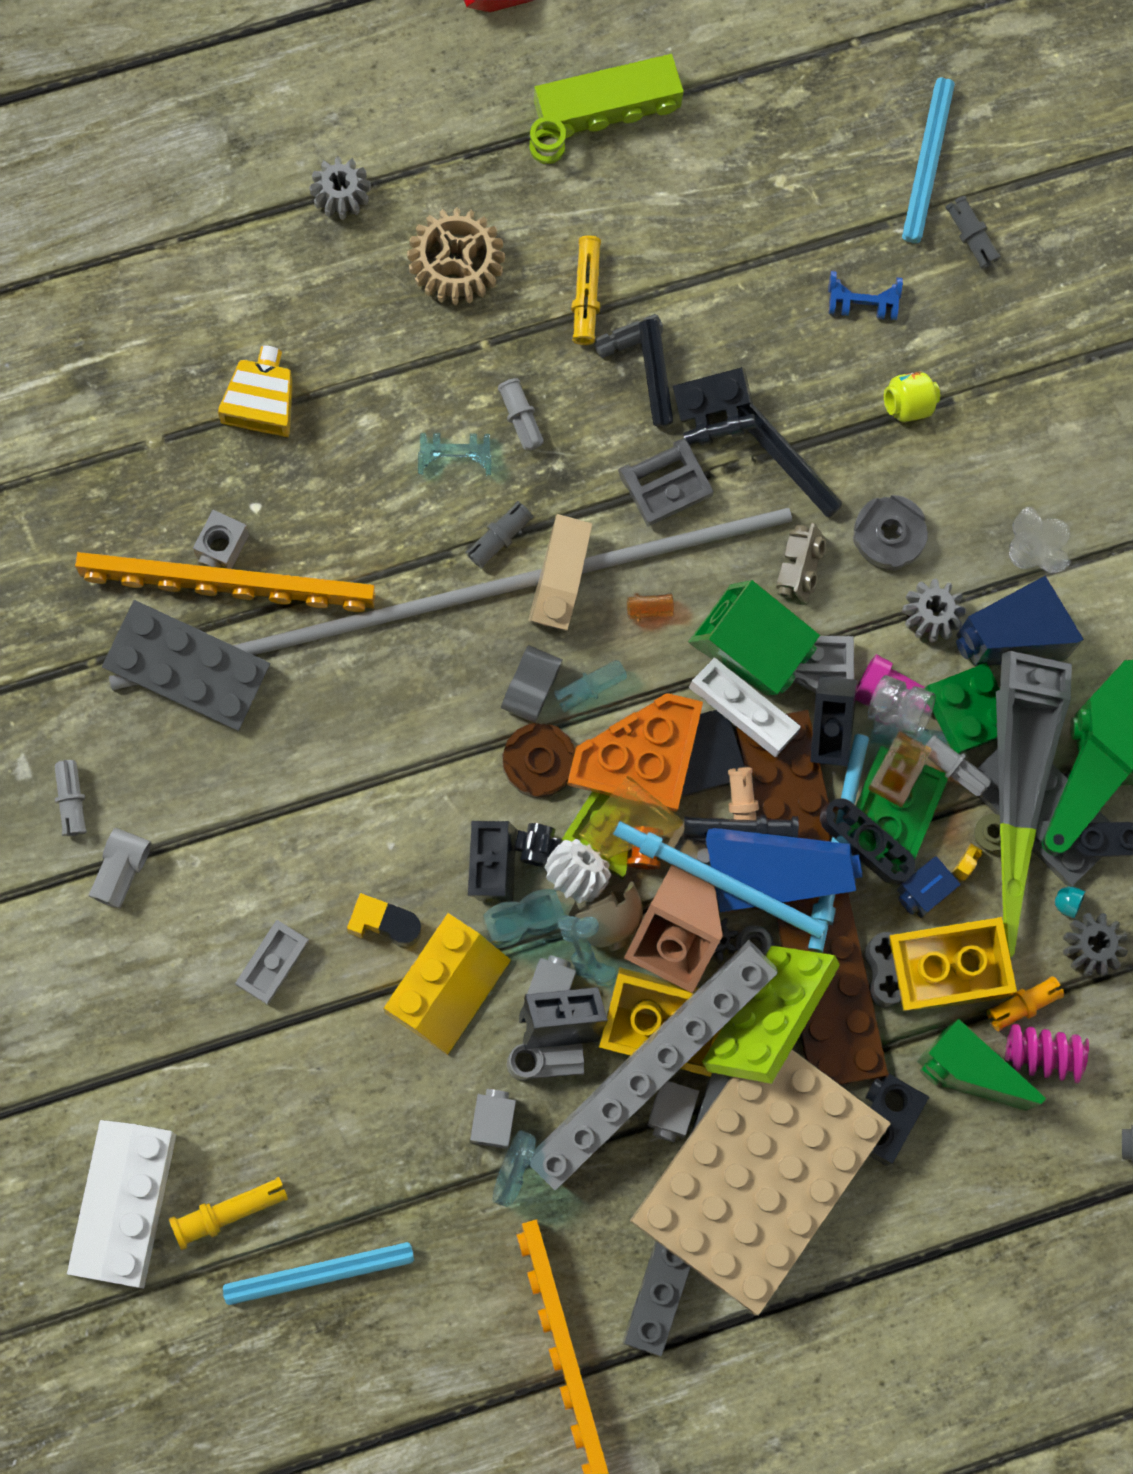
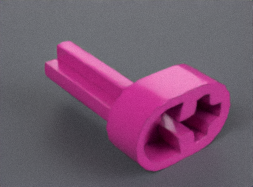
M875 654L857 685L856 701L870 707L882 688L928 714L931 707L922 691L925 687L891 669L892 662Z

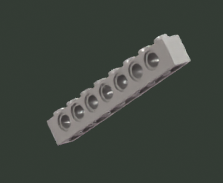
M748 940L530 1154L528 1164L556 1190L777 974L776 966Z

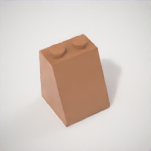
M671 865L624 958L693 993L723 936L714 885Z

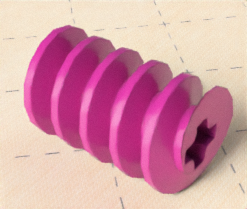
M1013 1024L1007 1038L1005 1061L1007 1063L1011 1061L1013 1068L1018 1073L1023 1064H1027L1029 1076H1034L1037 1068L1041 1066L1043 1067L1044 1078L1046 1079L1050 1077L1053 1069H1058L1059 1081H1064L1070 1071L1073 1072L1074 1083L1079 1084L1088 1062L1089 1039L1086 1038L1082 1044L1081 1037L1074 1034L1067 1042L1065 1033L1057 1032L1052 1040L1051 1032L1047 1029H1043L1037 1037L1034 1027H1027L1022 1035L1021 1027L1018 1024Z

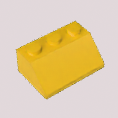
M447 913L384 1006V1013L446 1055H449L511 962V959L480 933Z
M619 967L607 1013L608 1021L603 1029L599 1047L631 1056L699 988L696 987L694 992L691 993L663 978ZM721 1029L680 1069L711 1077L712 1073L706 1070L702 1061Z

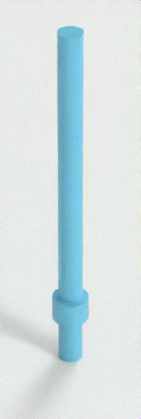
M860 734L854 735L841 798L851 801L854 805L869 737ZM841 809L837 813L835 822L837 825L845 822L842 819L845 813ZM832 837L831 842H838L835 838ZM835 894L820 896L818 903L813 905L811 917L825 924L826 927L820 938L811 935L808 950L812 952L823 953L828 926L832 925L836 909L833 907Z
M619 821L613 833L614 836L640 848V853L652 859L656 856L817 938L821 937L826 927L825 924L674 849L663 843V838L651 832L645 834Z

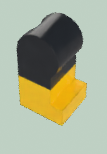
M362 893L359 894L347 926L348 934L363 938L365 930L368 929L390 937L394 944L405 948L416 944L421 937L422 931L420 920L416 914Z

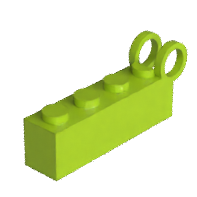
M667 54L534 86V104L539 119L532 124L530 129L529 150L532 157L539 163L553 164L559 161L564 154L565 139L571 137L575 132L583 130L600 131L609 124L621 121L633 123L646 115L654 113L667 115L680 108L684 91L673 55ZM550 136L556 139L557 142L546 145L538 139ZM536 149L546 153L555 152L557 150L558 152L552 156H542L536 151Z

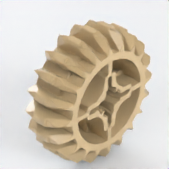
M458 207L454 209L453 216H448L447 212L442 209L439 220L429 215L426 218L428 227L418 224L416 227L418 236L410 238V246L413 249L407 251V258L412 262L409 265V271L411 274L417 275L415 277L416 285L418 287L426 285L425 294L427 296L437 291L440 303L446 299V296H452V303L455 306L458 304L460 296H465V300L469 304L473 301L474 292L483 298L486 295L485 286L494 288L496 286L494 276H501L503 273V267L500 264L505 261V253L500 251L503 248V240L495 238L497 235L496 227L486 228L487 219L485 216L475 221L472 209L466 214V217L461 216ZM454 234H458V235H464V236H466V237H464V238H457V237H455V236H453V235H454ZM438 241L441 253L436 256V261L429 264L427 253L431 246ZM483 249L486 255L485 261L480 269L475 272L471 260L476 257L477 251ZM450 252L451 254L457 253V257L459 254H462V260H455V256L451 259ZM447 275H457V276H459L460 278H448V277H445V276H447Z

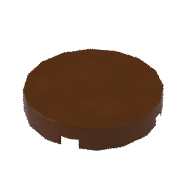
M530 723L517 729L507 740L502 755L503 771L509 783L520 793L534 798L549 797L566 787L576 749L570 737L559 727L550 724Z

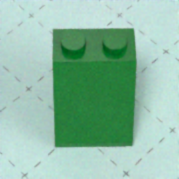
M749 580L729 585L688 643L711 659L715 657L738 677L763 694L777 695L779 692L781 694L784 693L795 680L793 672L799 664H805L813 656L817 649V646L814 644L820 637V634L757 583Z

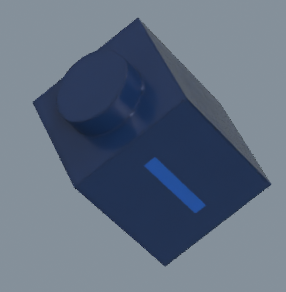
M935 856L899 886L897 891L901 896L898 899L910 914L917 913L922 918L961 884L940 859Z

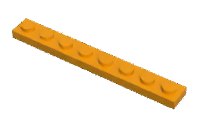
M77 552L75 564L79 575L84 577L85 581L97 584H104L109 579L121 581L122 585L133 588H141L144 583L158 585L159 589L169 592H178L180 588L195 589L196 593L206 596H215L217 592L232 593L234 598L242 600H252L254 596L269 597V601L278 604H290L291 600L306 601V605L315 608H327L328 604L343 605L344 610L351 612H364L365 608L374 609L375 587L371 584Z
M537 1219L522 1223L523 1232L516 1234L522 1257L530 1255L534 1269L527 1272L533 1295L540 1293L544 1309L538 1310L543 1332L551 1331L555 1347L548 1349L554 1371L562 1370L566 1385L559 1387L565 1410L573 1408L577 1424L570 1426L576 1449L584 1447L588 1463L581 1465L583 1474H609Z

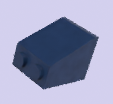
M1046 575L968 616L956 634L958 650L965 659L970 658L974 666L987 663L988 666L1001 665L1002 653L1008 651L1063 661L1084 640Z

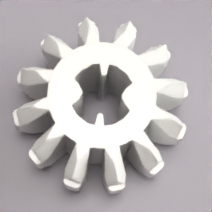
M575 839L572 842L564 840L548 857L544 868L547 871V880L555 884L554 890L563 892L566 899L573 897L576 902L581 903L583 901L592 902L605 889L611 877V873L608 870L610 864L601 858L602 853L595 852L590 844L585 846Z

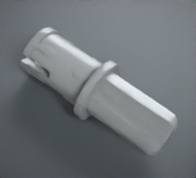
M513 378L501 383L498 386V391L501 393L509 413L507 420L513 423L523 449L531 451L540 447L543 444V438L533 416L535 409L533 406H529L520 385V380Z
M935 734L920 751V754L925 755L946 772L945 777H953L975 796L983 794L990 785V778L964 759L966 756L964 753L959 755L937 738Z
M75 760L59 761L55 764L58 797L55 798V803L59 804L62 836H77L79 832L80 834H85L87 830L85 828L82 805L85 795L80 792L77 763Z

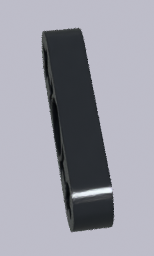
M838 798L822 808L820 823L824 830L839 843L850 844L852 854L859 855L860 861L883 881L889 884H899L913 875L915 860L912 854L851 801ZM841 809L845 813L842 817L845 822L837 825L833 821L836 816L834 812ZM859 823L860 826L854 829L850 835H847V832L852 829L850 826ZM863 831L870 832L876 839V847L871 852L864 850L859 844V835ZM886 847L888 851L883 853L885 857L876 860L875 857L881 854ZM898 858L901 861L899 865L901 871L894 874L891 871L893 866L891 861Z

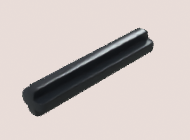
M645 319L639 323L652 421L656 427L668 426L673 423V414L660 322L658 319Z

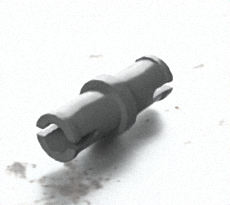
M966 196L955 199L956 204L949 203L946 206V210L950 213L961 232L959 236L961 241L968 244L980 264V268H987L992 265L990 261L997 262L1001 256L985 232L987 226L984 222H979Z
M517 501L496 523L491 522L487 526L488 531L465 552L475 565L482 569L503 546L508 548L512 544L511 539L534 518L533 515L523 504Z

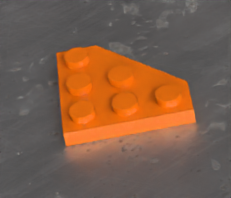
M666 693L645 708L613 724L606 731L591 740L588 739L576 746L567 786L677 812L703 701Z

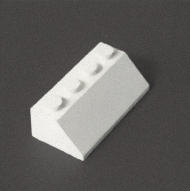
M100 1120L69 1261L68 1275L144 1289L176 1140L174 1132L136 1124Z

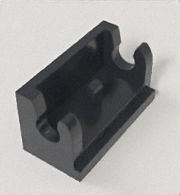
M471 821L469 897H474L478 901L487 902V899H497L503 903H513L516 856L514 849L517 828L509 821Z
M598 987L525 994V1002L519 1015V1023H526L527 1027L523 1037L525 1049L598 1042L608 1021Z

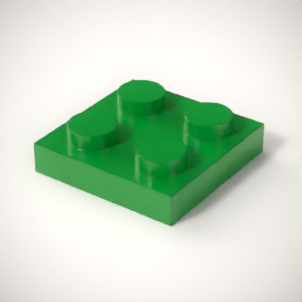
M987 663L939 680L922 689L950 748L955 752L962 754L997 740L996 691H999L1000 688Z

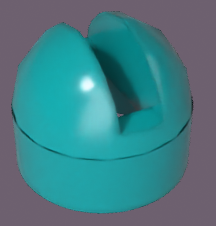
M1069 886L1061 888L1055 897L1057 910L1063 915L1075 919L1086 891Z

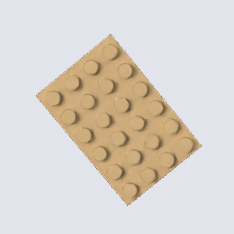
M791 1050L772 1084L738 1077H731L633 1215L630 1222L754 1315L759 1316L891 1123L795 1051Z

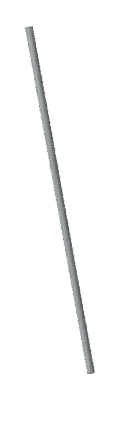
M785 508L587 557L584 560L582 574L792 522V515L790 509ZM542 569L233 646L252 655H258L538 585ZM117 674L109 676L112 691L137 685Z

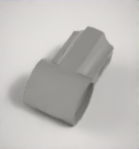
M114 828L106 842L102 856L104 861L89 893V897L108 906L120 909L135 873H139L146 862L151 848V841L119 828Z
M523 1043L511 1051L507 1058L506 1066L510 1075L520 1081H527L533 1078L583 1075L584 1056L582 1044L525 1049ZM526 1052L532 1055L535 1060V1067L532 1071L522 1072L516 1067L515 1056L518 1053Z

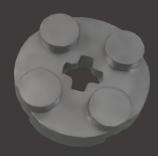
M899 495L872 499L861 509L854 524L853 542L860 554L871 564L893 571L912 563L921 554L928 539V530L922 510L913 501ZM894 524L898 527L896 533L900 537L888 540L884 537V531L881 530V527L884 525L889 528Z

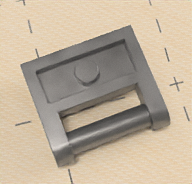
M684 438L674 442L672 448L632 467L627 464L618 469L619 476L632 496L647 527L713 496L714 491ZM678 460L684 464V467L644 486H641L638 479Z

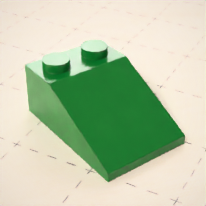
M959 1019L945 1028L917 1060L922 1066L920 1069L922 1075L936 1086L941 1083L944 1087L1025 1111L1041 1105L1046 1100L1036 1088Z

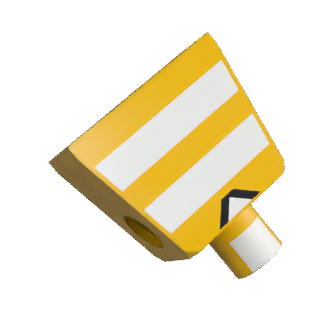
M261 346L257 362L239 361L218 409L221 424L289 437L292 375L291 370L279 367L282 355L280 349L272 346Z

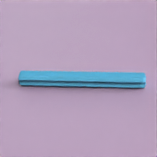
M938 78L934 86L902 235L903 240L906 242L919 243L923 236L955 86L954 81L951 79Z
M406 1242L223 1285L224 1300L226 1304L232 1305L411 1264L414 1262L411 1244Z

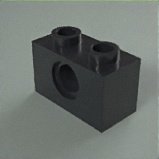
M820 676L816 691L810 762L848 766L852 745L857 680Z

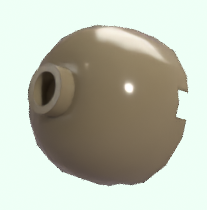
M630 881L627 888L624 882H618L606 886L597 898L592 902H586L579 908L575 901L565 910V915L575 935L582 942L598 948L608 946L610 951H614L631 942L629 936L637 931L642 922L643 907L634 882Z

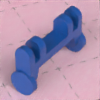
M836 271L830 272L828 293H830L829 314L835 313L836 302H842L841 315L849 316L850 303L877 306V319H884L886 307H891V320H897L903 278L897 277L895 284H892L891 288L881 294L869 295L852 293L841 284L840 279H836Z

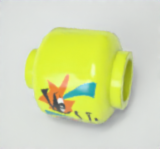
M914 372L892 378L888 387L884 390L883 397L887 412L901 422H908L932 416L941 395L938 384L933 382L929 375L924 372Z

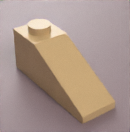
M556 514L532 603L529 622L563 631L568 630L578 593L592 523Z

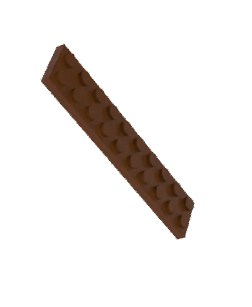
M802 710L786 713L801 728L798 734L776 757L734 725L744 766L752 768L754 800H757L759 803L756 816L766 815L768 819L791 820L792 816H798V838L831 842L832 836L824 830L820 823V812L828 804V798L820 763L810 762L813 730L809 711ZM848 892L835 894L833 907L836 909L832 925L828 926L823 949L824 954L835 955L840 966L800 1034L805 1060L839 1085L881 1078L888 1075ZM819 897L782 903L811 917L813 905L818 903ZM775 917L781 947L810 951L808 946L811 934Z

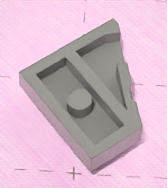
M820 636L814 644L817 646V649L813 656L805 664L800 663L793 672V675H795L794 682L814 693L817 691L820 676L854 679V636Z

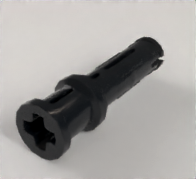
M760 815V817L756 816V820L684 816L683 841H706L708 829L713 828L798 838L799 818L798 816H792L791 820L768 819L766 815Z

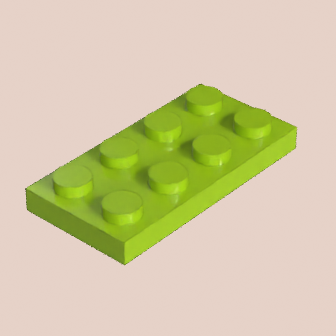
M771 945L765 956L776 966L777 974L723 1026L702 1061L706 1070L711 1073L772 1084L837 972L840 964L836 956Z

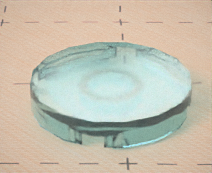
M520 1130L514 1137L496 1180L492 1198L494 1204L508 1207L516 1199L523 1184L522 1176L525 1168L530 1165L536 1143L534 1135Z

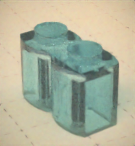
M543 889L530 893L520 903L504 902L493 906L483 915V923L490 943L496 948H504L517 944L527 934L543 935L554 931L563 923L565 915L556 890Z

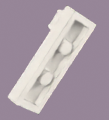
M715 657L691 681L689 688L705 699L708 704L774 757L789 744L801 728L800 725Z

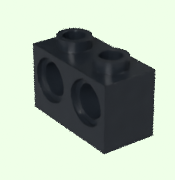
M890 1073L882 1081L876 1078L865 1096L866 1099L870 1100L868 1107L891 1123L884 1132V1142L881 1145H875L869 1154L870 1157L886 1166L893 1164L929 1099V1096ZM890 1091L898 1093L903 1099V1107L899 1112L891 1111L885 1104V1096Z

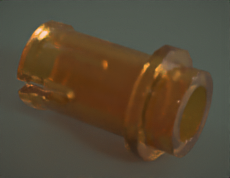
M634 593V597H627L628 618L641 622V618L673 617L674 602L672 594L639 596V593Z

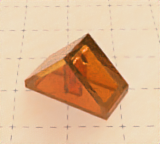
M899 731L873 776L868 789L902 807L932 749Z

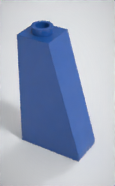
M719 828L708 829L706 842L712 868L780 902L856 891V878L863 877L859 855L852 856L850 844ZM715 886L720 912L755 907Z

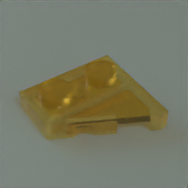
M627 776L579 835L609 859L636 847L613 835L619 821L645 834L651 832L659 837L679 829L684 821L630 776Z

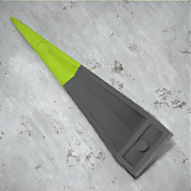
M1014 651L1002 653L1001 687L999 691H996L1003 924L1010 957L1015 953L1025 884L1043 798L1061 730L1071 701L1072 664Z

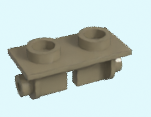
M811 523L810 529L803 525H796L795 530L790 531L784 556L787 559H795L796 563H782L776 584L780 597L791 599L794 593L806 605L810 593H813L816 589L818 561L823 558L826 551L825 536L815 523Z

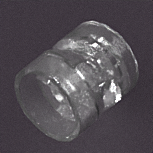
M884 675L871 699L868 720L886 727L896 724L899 732L919 738L931 717L936 695L917 686L907 689L906 682Z

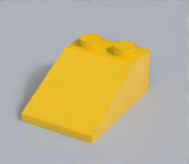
M1002 917L889 936L903 1011L973 1004L1009 998L1017 992Z

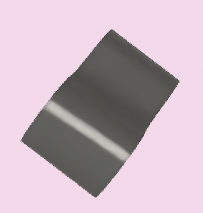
M528 645L505 694L501 709L536 723L558 675L563 659Z
M882 932L873 937L867 944L864 954L866 962L871 967L873 973L872 981L869 985L872 1002L881 1008L893 1007L901 1001L893 954L891 953L884 960L883 954L876 953L875 951L881 943H884L885 949L892 951L889 936L894 934L891 932ZM886 980L890 987L896 988V991L890 998H888L886 991H880L879 988Z

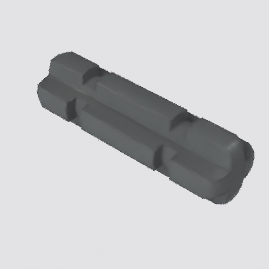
M653 314L651 316L643 318V320L658 319L660 322L661 334L663 333V324L657 314ZM636 321L612 331L610 336L606 333L596 337L594 346L598 355L604 358L614 354L615 349L621 351L641 343L640 322Z

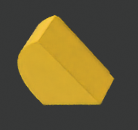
M970 843L953 870L952 875L961 881L966 880L972 874L978 859L983 854L982 849Z

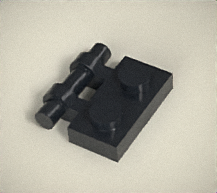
M741 367L673 385L680 420L686 422L695 419L696 429L683 433L684 439L689 445L700 443L701 446L713 443V439L732 435L734 438L744 435V431L757 428L754 414L741 417L739 407L753 404L745 368ZM727 412V421L710 425L709 415Z

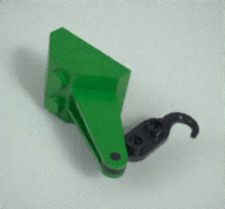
M1124 660L1075 713V717L1071 718L1070 734L1072 740H1077V751L1079 753L1046 833L1042 838L1043 849L1050 855L1058 856L1066 850L1073 848L1082 856L1089 858L1133 856V822L1090 823L1120 785H1133V660Z

